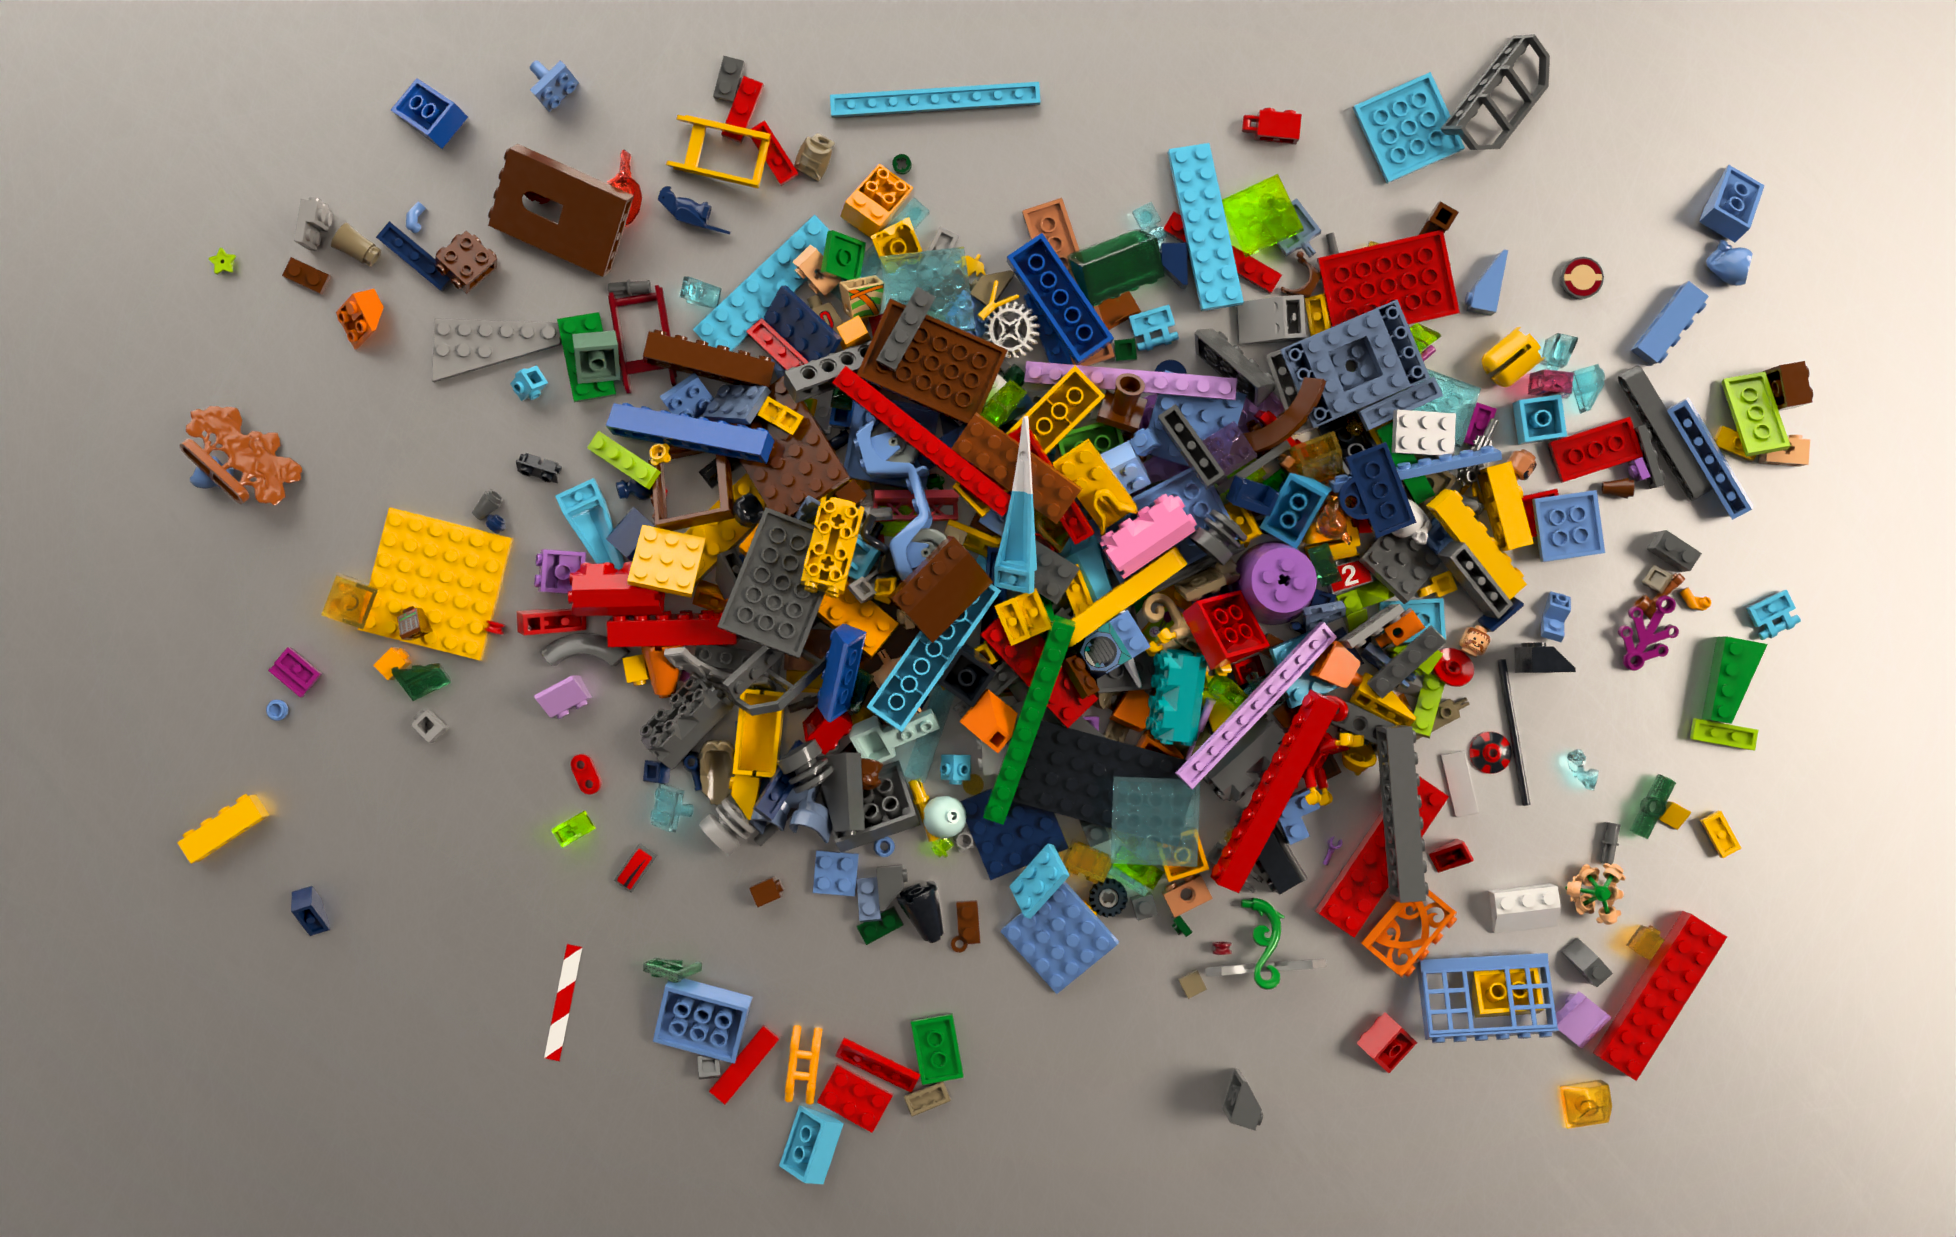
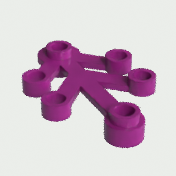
M1664 595L1657 599V609L1646 629L1642 618L1643 610L1638 607H1631L1629 609L1628 615L1634 620L1639 642L1635 647L1631 637L1633 635L1632 628L1623 625L1618 629V635L1623 638L1627 651L1623 657V664L1627 669L1636 671L1643 667L1646 660L1658 656L1664 657L1668 654V647L1662 643L1656 644L1652 650L1645 652L1644 650L1649 644L1678 636L1679 629L1671 624L1667 625L1664 630L1654 633L1664 614L1674 611L1676 602L1673 598ZM1666 600V605L1662 607V602ZM1638 610V615L1634 617V611ZM1673 628L1674 632L1669 635V630ZM1628 629V633L1623 635V631ZM1660 647L1664 648L1662 653L1658 652ZM1635 656V661L1631 663V658Z

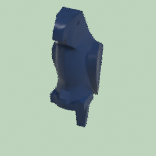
M665 186L660 190L658 201L677 220L730 235V231L707 225L712 206L708 205V202L698 204L689 198H677L671 191L672 187Z

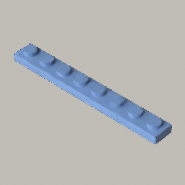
M1484 446L1479 451L1463 450L1460 451L1459 455L1443 454L1439 456V459L1423 458L1414 464L1409 462L1399 463L1396 469L1400 480L1502 460V453L1493 446ZM1338 475L1334 480H1329V487L1334 493H1338L1342 485L1352 477Z

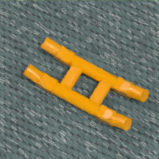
M794 1025L790 1043L785 1101H793L795 1080L808 1081L806 1104L812 1105L815 1097L823 1029L814 1028L811 1051L799 1050L802 1027ZM797 1058L810 1060L809 1073L796 1071Z

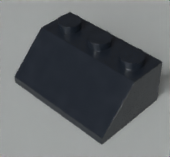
M1546 642L1521 643V647H1514L1515 673L1576 672V668L1554 646L1546 647Z

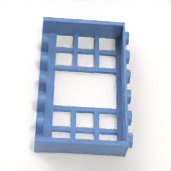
M1548 953L1426 959L1423 961L1419 960L1416 963L1425 1040H1432V1043H1444L1445 1039H1453L1454 1042L1467 1041L1466 1038H1475V1041H1486L1488 1037L1496 1036V1040L1510 1039L1509 1036L1517 1035L1518 1039L1531 1038V1034H1539V1038L1552 1037V1033L1559 1031ZM1529 968H1540L1542 984L1531 983ZM1524 969L1526 984L1511 985L1509 970ZM1504 970L1512 1026L1474 1028L1467 972ZM1462 972L1464 988H1448L1447 973ZM1442 973L1443 989H1428L1426 974ZM1543 988L1545 1004H1534L1532 989ZM1527 989L1529 1005L1514 1006L1512 990ZM1464 992L1466 1008L1451 1009L1449 993ZM1444 993L1446 1009L1431 1010L1429 994ZM1535 1009H1546L1548 1025H1537ZM1515 1010H1530L1532 1025L1517 1026ZM1467 1013L1469 1029H1453L1452 1014ZM1447 1014L1449 1030L1433 1031L1431 1015Z

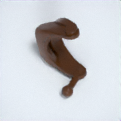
M1302 251L1297 252V261L1309 269L1310 276L1308 282L1295 290L1281 287V293L1286 296L1304 295V298H1310L1321 279L1320 272L1306 261Z

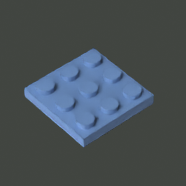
M1597 490L1532 499L1540 562L1605 553Z

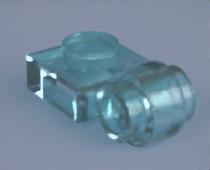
M1152 202L1132 212L1141 231L1149 228L1146 236L1151 245L1154 243L1157 245L1164 241L1167 234L1162 226H1156L1161 221V218Z

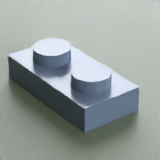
M877 877L857 879L859 921H880L881 911Z

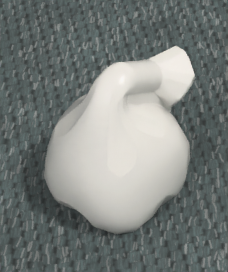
M1408 499L1417 523L1391 533L1400 538L1412 536L1415 543L1425 545L1432 523L1423 510L1415 502Z

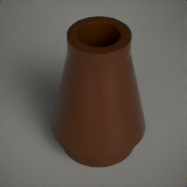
M1624 478L1602 482V494L1626 499L1633 497L1634 480Z

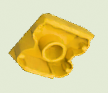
M909 217L871 236L886 274L896 272L908 263L916 264L924 256Z

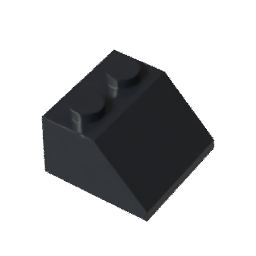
M965 643L958 650L937 683L971 707H974L996 674V671L984 655Z

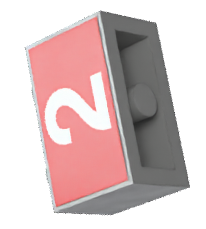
M1359 556L1347 558L1348 562L1340 564L1339 561L1327 564V569L1322 570L1329 593L1332 594L1373 582L1371 572L1358 561L1360 559Z

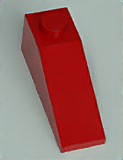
M572 609L516 611L517 631L522 635L587 630L586 616L573 615Z

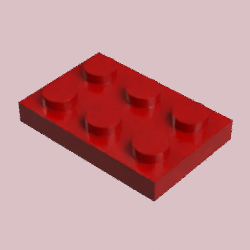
M837 1064L817 1103L873 1133L893 1094L844 1066Z

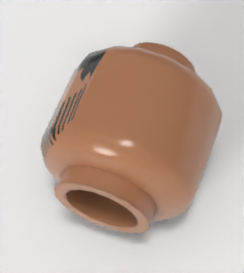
M1524 449L1514 451L1507 460V462H1512L1517 481L1527 480L1537 466L1536 457Z

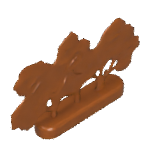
M209 406L204 411L196 409L190 412L192 420L186 425V432L192 437L203 438L205 447L202 449L195 441L186 439L180 444L182 452L237 503L242 505L250 498L244 485H251L255 489V498L259 503L277 505L286 497L283 483L300 481L301 465L290 457L284 458L275 455L278 447L281 446L278 433L269 432L262 434L261 432L251 431L248 435H243L241 433L242 418L239 410L235 407L221 408L219 406ZM204 431L207 432V435L205 437L202 435V432ZM211 433L216 435V442L212 446L210 445L212 442L209 440ZM221 444L222 447L216 448V445ZM213 450H221L229 457L228 462L221 466L209 454ZM229 467L242 471L243 475L239 482L226 471ZM253 477L257 478V480L254 482L250 481V479Z

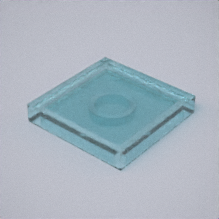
M1110 863L1105 870L1110 876L1140 895L1145 896L1148 892L1147 887L1143 883Z

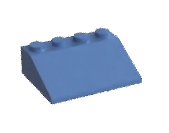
M671 975L664 989L653 1042L735 1064L753 997Z

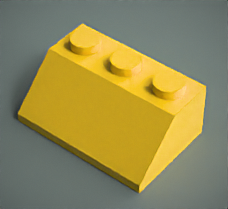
M1529 968L1531 983L1540 984L1538 968ZM1524 969L1509 970L1511 985L1526 984ZM1504 970L1473 971L1472 1003L1475 1018L1510 1016ZM1541 988L1532 989L1534 1004H1543ZM1527 989L1512 990L1514 1006L1529 1005ZM1535 1009V1012L1538 1014L1544 1009ZM1515 1010V1015L1531 1014L1530 1010Z

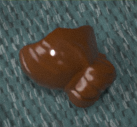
M861 758L862 787L864 790L877 788L881 784L878 776L883 763L873 759Z

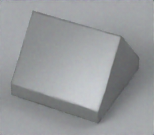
M1416 675L1417 678L1414 682L1406 678L1405 681L1410 685L1407 690L1403 689L1400 684L1397 685L1396 690L1416 697L1422 689L1423 677Z

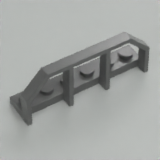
M1535 34L1516 35L1509 40L1441 127L1444 135H1459L1470 150L1501 149L1549 87L1550 55ZM1529 44L1539 57L1538 86L1532 94H1530L1512 69L1517 59L1525 53ZM1504 76L1508 78L1525 102L1510 122H1508L1490 97V94L1502 82ZM1482 104L1485 105L1503 130L1491 145H1478L1465 128L1471 118L1478 113V109Z
M816 616L812 628L819 622L831 628L821 618ZM763 645L723 682V685L732 702L751 716L781 711L823 672L827 665L826 655L819 659L803 649L801 657L814 664V666L793 685L769 669L785 653ZM762 674L787 690L777 701L749 705L738 698Z

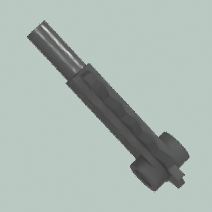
M1491 418L1483 435H1476V440H1473L1474 446L1469 448V450L1474 452L1481 450L1480 448L1484 446H1493L1490 439L1499 421ZM1484 464L1463 467L1462 470H1458L1457 480L1461 482L1462 486L1467 485L1471 487L1473 482H1477V477L1481 474L1479 469L1484 467Z

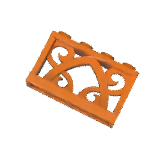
M1430 890L1427 896L1434 901L1433 903L1424 906L1422 901L1406 903L1396 901L1361 942L1365 948L1401 978L1404 976L1409 977L1416 969L1413 965L1417 960L1423 961L1430 952L1427 950L1432 943L1436 945L1444 936L1441 932L1445 927L1450 929L1457 921L1455 917L1457 912ZM1411 906L1413 908L1412 912L1418 909V912L1408 915L1405 910ZM1433 907L1441 908L1444 912L1443 920L1435 922L1433 917L1438 914L1430 913L1427 915V910ZM1397 916L1406 920L1416 919L1420 916L1422 922L1421 938L1400 942L1401 931L1395 920ZM1429 926L1437 928L1434 931V933L1429 937ZM1389 928H1394L1396 930V936L1394 941L1390 940L1393 937V935L1390 936L1387 934V930ZM1375 942L1390 947L1387 958L1373 947ZM1421 947L1413 956L1410 949ZM1394 949H1399V959L1402 954L1408 956V960L1404 965H1397L1393 962L1392 954Z

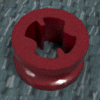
M1213 942V946H1215L1213 954H1232V950L1229 949L1232 946L1231 942Z

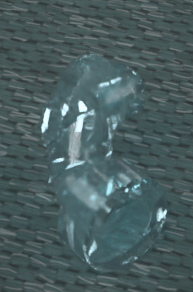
M1575 749L1567 755L1568 767L1571 769L1574 777H1578V780L1583 783L1586 789L1594 791L1599 770L1591 768L1588 771H1584L1586 756L1582 750Z

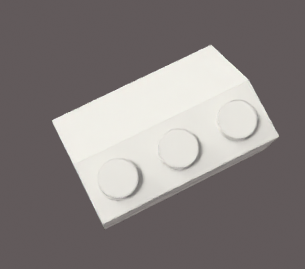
M1554 884L1488 891L1493 933L1552 927L1558 924L1561 907L1558 886Z

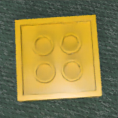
M642 525L627 584L692 598L706 538Z

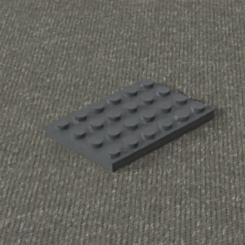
M765 507L717 626L719 629L800 659L826 593L822 591H817V593L805 591V586L801 584L804 563L814 531V525Z

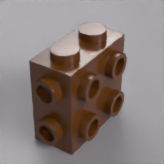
M467 230L461 235H456L452 239L451 244L446 248H440L435 256L438 272L443 276H448L454 287L458 290L462 289L466 294L497 268L496 254L491 249H486L476 235H471Z

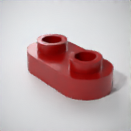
M587 754L574 756L571 760V769L580 790L588 795L597 793L601 788L602 782L593 760ZM579 761L584 762V768L578 767ZM588 780H591L593 782V786L591 788H588L586 786V782Z

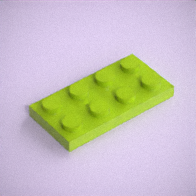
M1766 372L1723 379L1721 384L1746 457L1788 450L1791 445Z

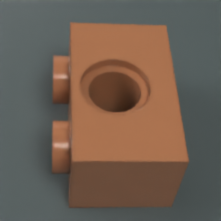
M1200 874L1184 877L1183 882L1179 884L1173 882L1164 887L1165 891L1161 893L1174 917L1213 899ZM1185 888L1191 889V896L1187 899L1181 898L1180 895L1181 891Z

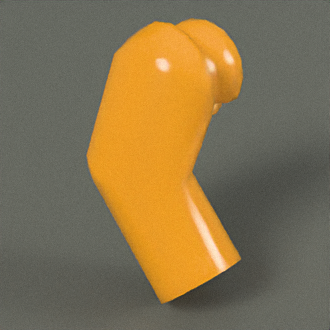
M1689 587L1679 592L1690 609L1703 611L1711 606L1710 598L1695 597Z

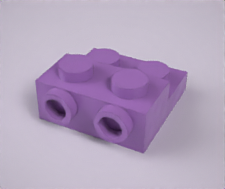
M542 549L540 554L537 553L536 566H540L539 575H535L534 586L538 587V592L568 594V591H572L570 573H575L580 569V565L585 563L586 552Z

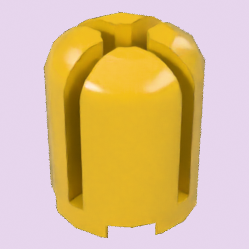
M1516 327L1482 357L1483 370L1486 374H1489L1520 350L1521 353L1490 378L1499 386L1509 387L1545 358H1541L1538 352L1541 347L1529 333L1525 336L1522 332L1518 331L1521 327Z
M1345 515L1312 523L1302 541L1303 543L1311 544L1305 546L1304 551L1312 563L1321 564L1360 555L1356 549L1357 546H1361L1357 527H1352L1350 517Z

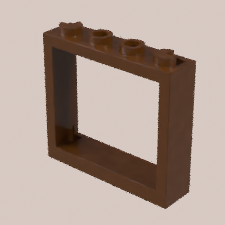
M670 446L668 450L671 460L706 453ZM716 454L720 508L668 518L664 462L654 466L650 462L652 459L650 456L648 464L661 472L652 485L653 494L650 496L652 506L654 507V514H652L654 526L674 531L735 518L733 514L734 494L730 457Z

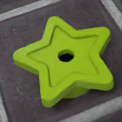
M219 248L216 256L209 257V261L214 264V273L219 274L222 271L232 273L233 261L236 255L227 254L223 248Z

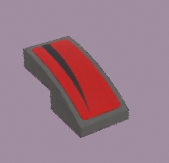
M639 844L614 881L629 892H632L657 855L642 844Z

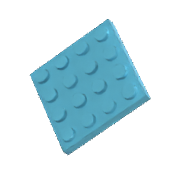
M1431 72L1353 107L1387 184L1465 149L1459 135H1444L1441 131V127L1448 120L1450 114Z

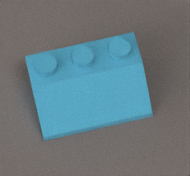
M799 1106L779 1166L804 1183L824 1184L844 1123L831 1115Z

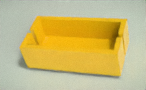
M747 688L740 695V699L749 705L777 701L785 692L765 690L764 694H762L763 690ZM739 707L733 774L752 776L755 774V770H757L756 776L773 777L779 768L777 761L780 759L784 709L751 716Z

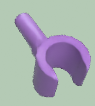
M1334 837L1329 838L1327 842L1329 849L1323 862L1324 865L1328 866L1335 849L1342 846V839L1338 841L1337 846H1334L1332 844Z

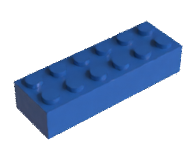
M1043 233L1007 256L1006 262L1077 365H1080L1113 342L1114 337Z

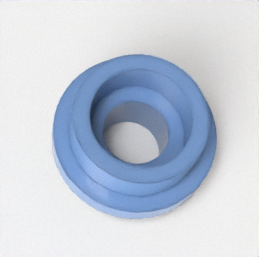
M890 837L874 842V851L881 857L890 856L895 849L894 841ZM886 842L888 849L882 850L880 847L881 843Z

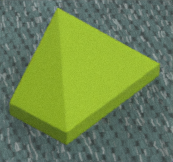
M1379 580L1355 588L1363 608L1395 596Z

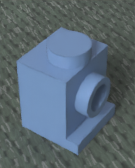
M1152 427L1146 430L1144 428L1138 430L1133 434L1134 438L1129 440L1139 456H1146L1162 445Z

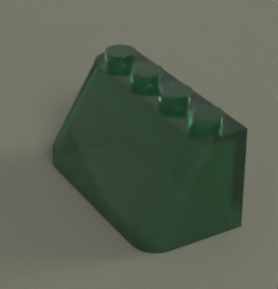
M1141 229L1122 233L1073 252L1067 257L1078 286L1092 306L1100 305L1102 301L1109 298H1118L1124 292L1138 290L1139 286L1153 284L1158 279L1165 277L1157 237Z

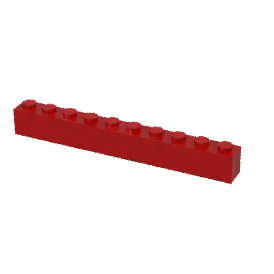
M1311 689L1304 697L1302 706L1293 717L1292 724L1288 732L1284 734L1279 749L1274 753L1272 762L1263 773L1262 780L1258 788L1253 792L1249 805L1244 809L1241 820L1237 827L1233 829L1228 844L1223 848L1219 861L1212 869L1210 877L1218 885L1237 893L1240 892L1340 706L1332 699Z

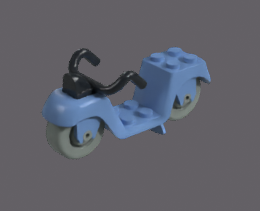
M874 418L866 425L858 427L859 431L856 432L857 438L854 439L856 450L863 457V459H860L862 470L872 479H906L909 492L915 496V499H912V504L915 512H917V516L890 541L889 547L877 539L884 527L880 522L875 524L871 534H869L877 518L872 514L868 515L860 532L864 542L881 551V554L884 555L878 564V575L897 571L900 579L904 581L947 537L940 531L930 528L933 518L921 478L930 475V471L926 466L915 469L913 465L920 453L878 419Z

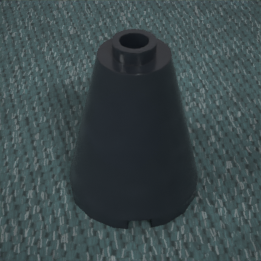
M926 881L927 885L921 886L918 883L906 888L899 893L900 898L897 897L896 899L923 940L935 943L944 934L938 887L934 881Z

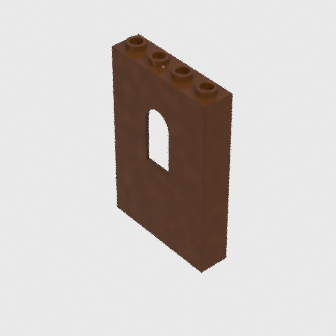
M520 144L508 148L504 155L505 165L499 173V187L496 188L493 195L495 202L488 213V218H490L488 226L599 276L604 277L611 272L634 195ZM528 191H532L562 204L563 208L558 224L528 211L522 202L523 195Z

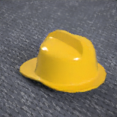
M1371 743L1368 746L1350 747V750L1342 752L1343 765L1350 771H1353L1356 776H1359L1368 767L1374 766L1377 761Z

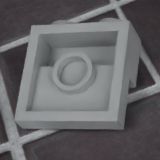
M309 197V200L301 199L294 241L308 250H317V245L321 242V234L319 232H328V228L333 221L331 211L328 209L329 205L322 203L321 199Z

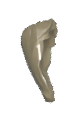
M725 740L706 741L701 747L698 756L702 793L710 799L711 805L715 804L716 806L722 804L721 802L731 794L732 789H729V782L731 776H735L733 774L735 749L733 744Z

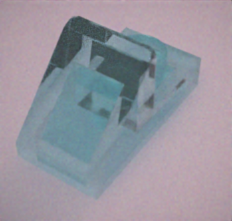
M684 276L680 297L686 299L687 303L715 309L719 304L722 288Z

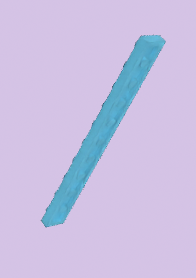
M1039 82L830 95L832 118L1040 105L1041 103Z

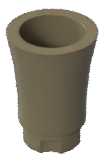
M347 222L337 230L331 242L332 248L344 252L369 267H372L378 261L382 251Z

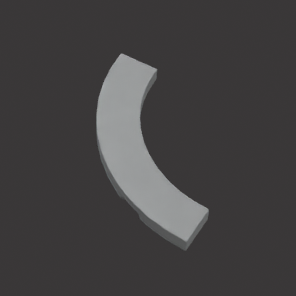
M685 647L665 649L664 656L677 669H683L690 673V677L695 680L705 676L713 683L712 686L726 690L723 682L732 673L703 663ZM760 676L748 687V689L763 690L762 694H764L765 690L776 691L777 688L773 681L766 676Z
M1324 959L1266 962L1260 972H1269L1266 969L1268 965L1274 966L1278 971L1316 969L1327 966ZM1257 963L1207 967L1205 972L1206 976L1254 973Z

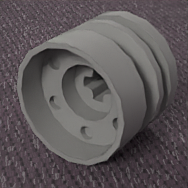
M725 798L721 802L724 808L719 805L715 808L720 817L717 818L709 814L699 825L717 847L726 854L731 855L740 846L736 836L738 835L746 840L749 836L745 830L752 834L756 829L750 820L746 818L740 807Z

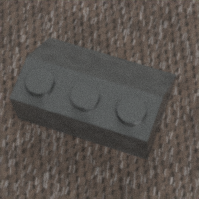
M1235 1068L1222 1109L1230 1123L1256 1130L1257 1125H1261L1263 1119L1262 1109L1239 1069Z

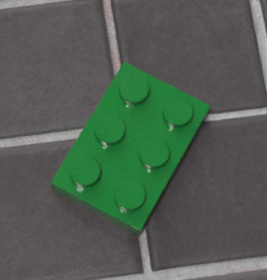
M953 1013L912 1020L911 1026L922 1085L964 1078Z

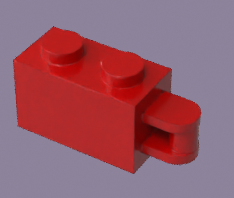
M1263 108L1257 116H1243L1242 132L1255 134V140L1296 145L1300 138L1302 114H1296L1294 110L1277 112L1274 108ZM1251 122H1256V127H1251Z

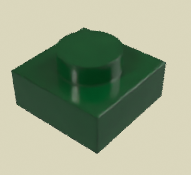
M1135 338L1114 340L1116 362L1137 360Z
M1180 915L1171 918L1175 922L1172 924V927L1178 935L1183 933L1187 937L1192 933V930Z

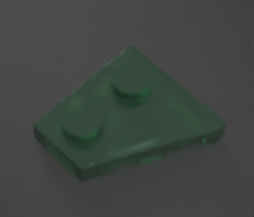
M440 663L427 666L413 665L412 669L399 670L398 667L391 668L393 676L412 701L451 683L449 675Z
M654 958L643 963V971L650 973L653 977L667 978L670 982L677 983L702 971V962H695V964L685 966L682 965L683 960Z

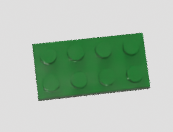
M599 312L557 319L574 403L615 396L616 392L613 381L578 384L572 334L603 332Z

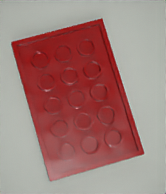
M1443 230L1317 258L1332 327L1395 300H1398L1408 325L1460 313Z

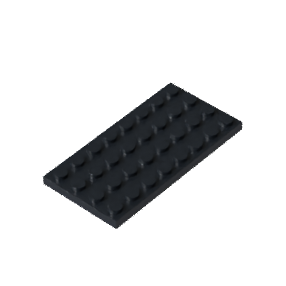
M1041 720L1012 801L1178 847L1193 789L1188 788L1175 774L1187 761L1185 759Z

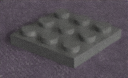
M1392 533L1377 538L1358 560L1403 604L1409 602L1442 562L1426 544L1415 543L1412 536L1400 538Z

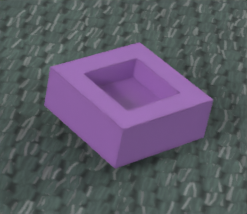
M1642 457L1628 462V472L1636 482L1650 477Z

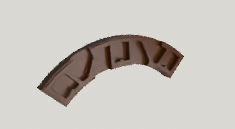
M1304 377L1301 388L1289 408L1278 419L1261 429L1248 433H1235L1229 454L1233 456L1256 454V452L1265 449L1269 450L1291 437L1307 421V416L1313 407L1317 406L1326 381L1319 378Z

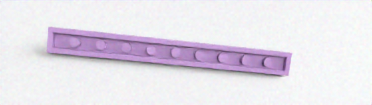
M1026 361L1024 382L1055 385L1075 365ZM1076 365L1098 389L1115 390L1116 378L1121 374L1131 373L1139 376L1144 381L1145 389L1143 393L1236 401L1237 378Z
M1319 622L1182 765L1175 774L1188 788L1193 789L1337 638L1324 622Z

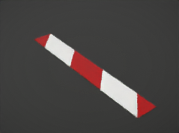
M570 944L566 946L544 1056L545 1059L560 1061L582 947Z

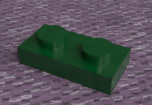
M895 906L881 912L880 921L863 922L856 927L865 944L868 945L902 927L904 923Z

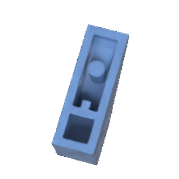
M1504 249L1497 255L1470 292H1467L1465 304H1467L1466 311L1489 316L1496 313L1508 250Z

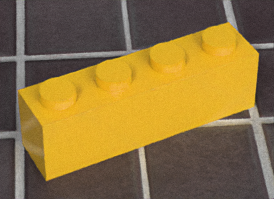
M256 794L242 795L235 800L237 804L232 807L228 805L218 811L219 815L214 819L210 817L200 823V828L197 830L191 829L182 835L183 839L177 843L191 864L200 862L270 816Z

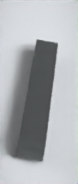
M1635 366L1618 376L1620 386L1643 424H1646V427L1651 431L1654 443L1686 496L1691 501H1694L1711 491V483L1640 366Z

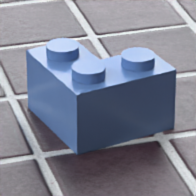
M1307 788L1292 794L1277 822L1286 842L1290 845L1310 837L1301 817L1320 809L1318 803L1315 805L1307 803L1305 796L1311 793Z

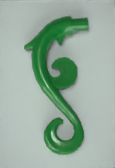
M1242 899L1241 908L1256 910L1260 916L1265 914L1271 923L1272 933L1270 938L1264 936L1265 933L1270 931L1264 925L1257 926L1252 933L1254 942L1259 946L1266 947L1255 967L1254 981L1260 988L1271 990L1280 982L1279 971L1272 965L1266 966V969L1271 972V978L1264 980L1261 977L1260 970L1279 943L1281 936L1280 919H1284L1285 916L1263 899Z

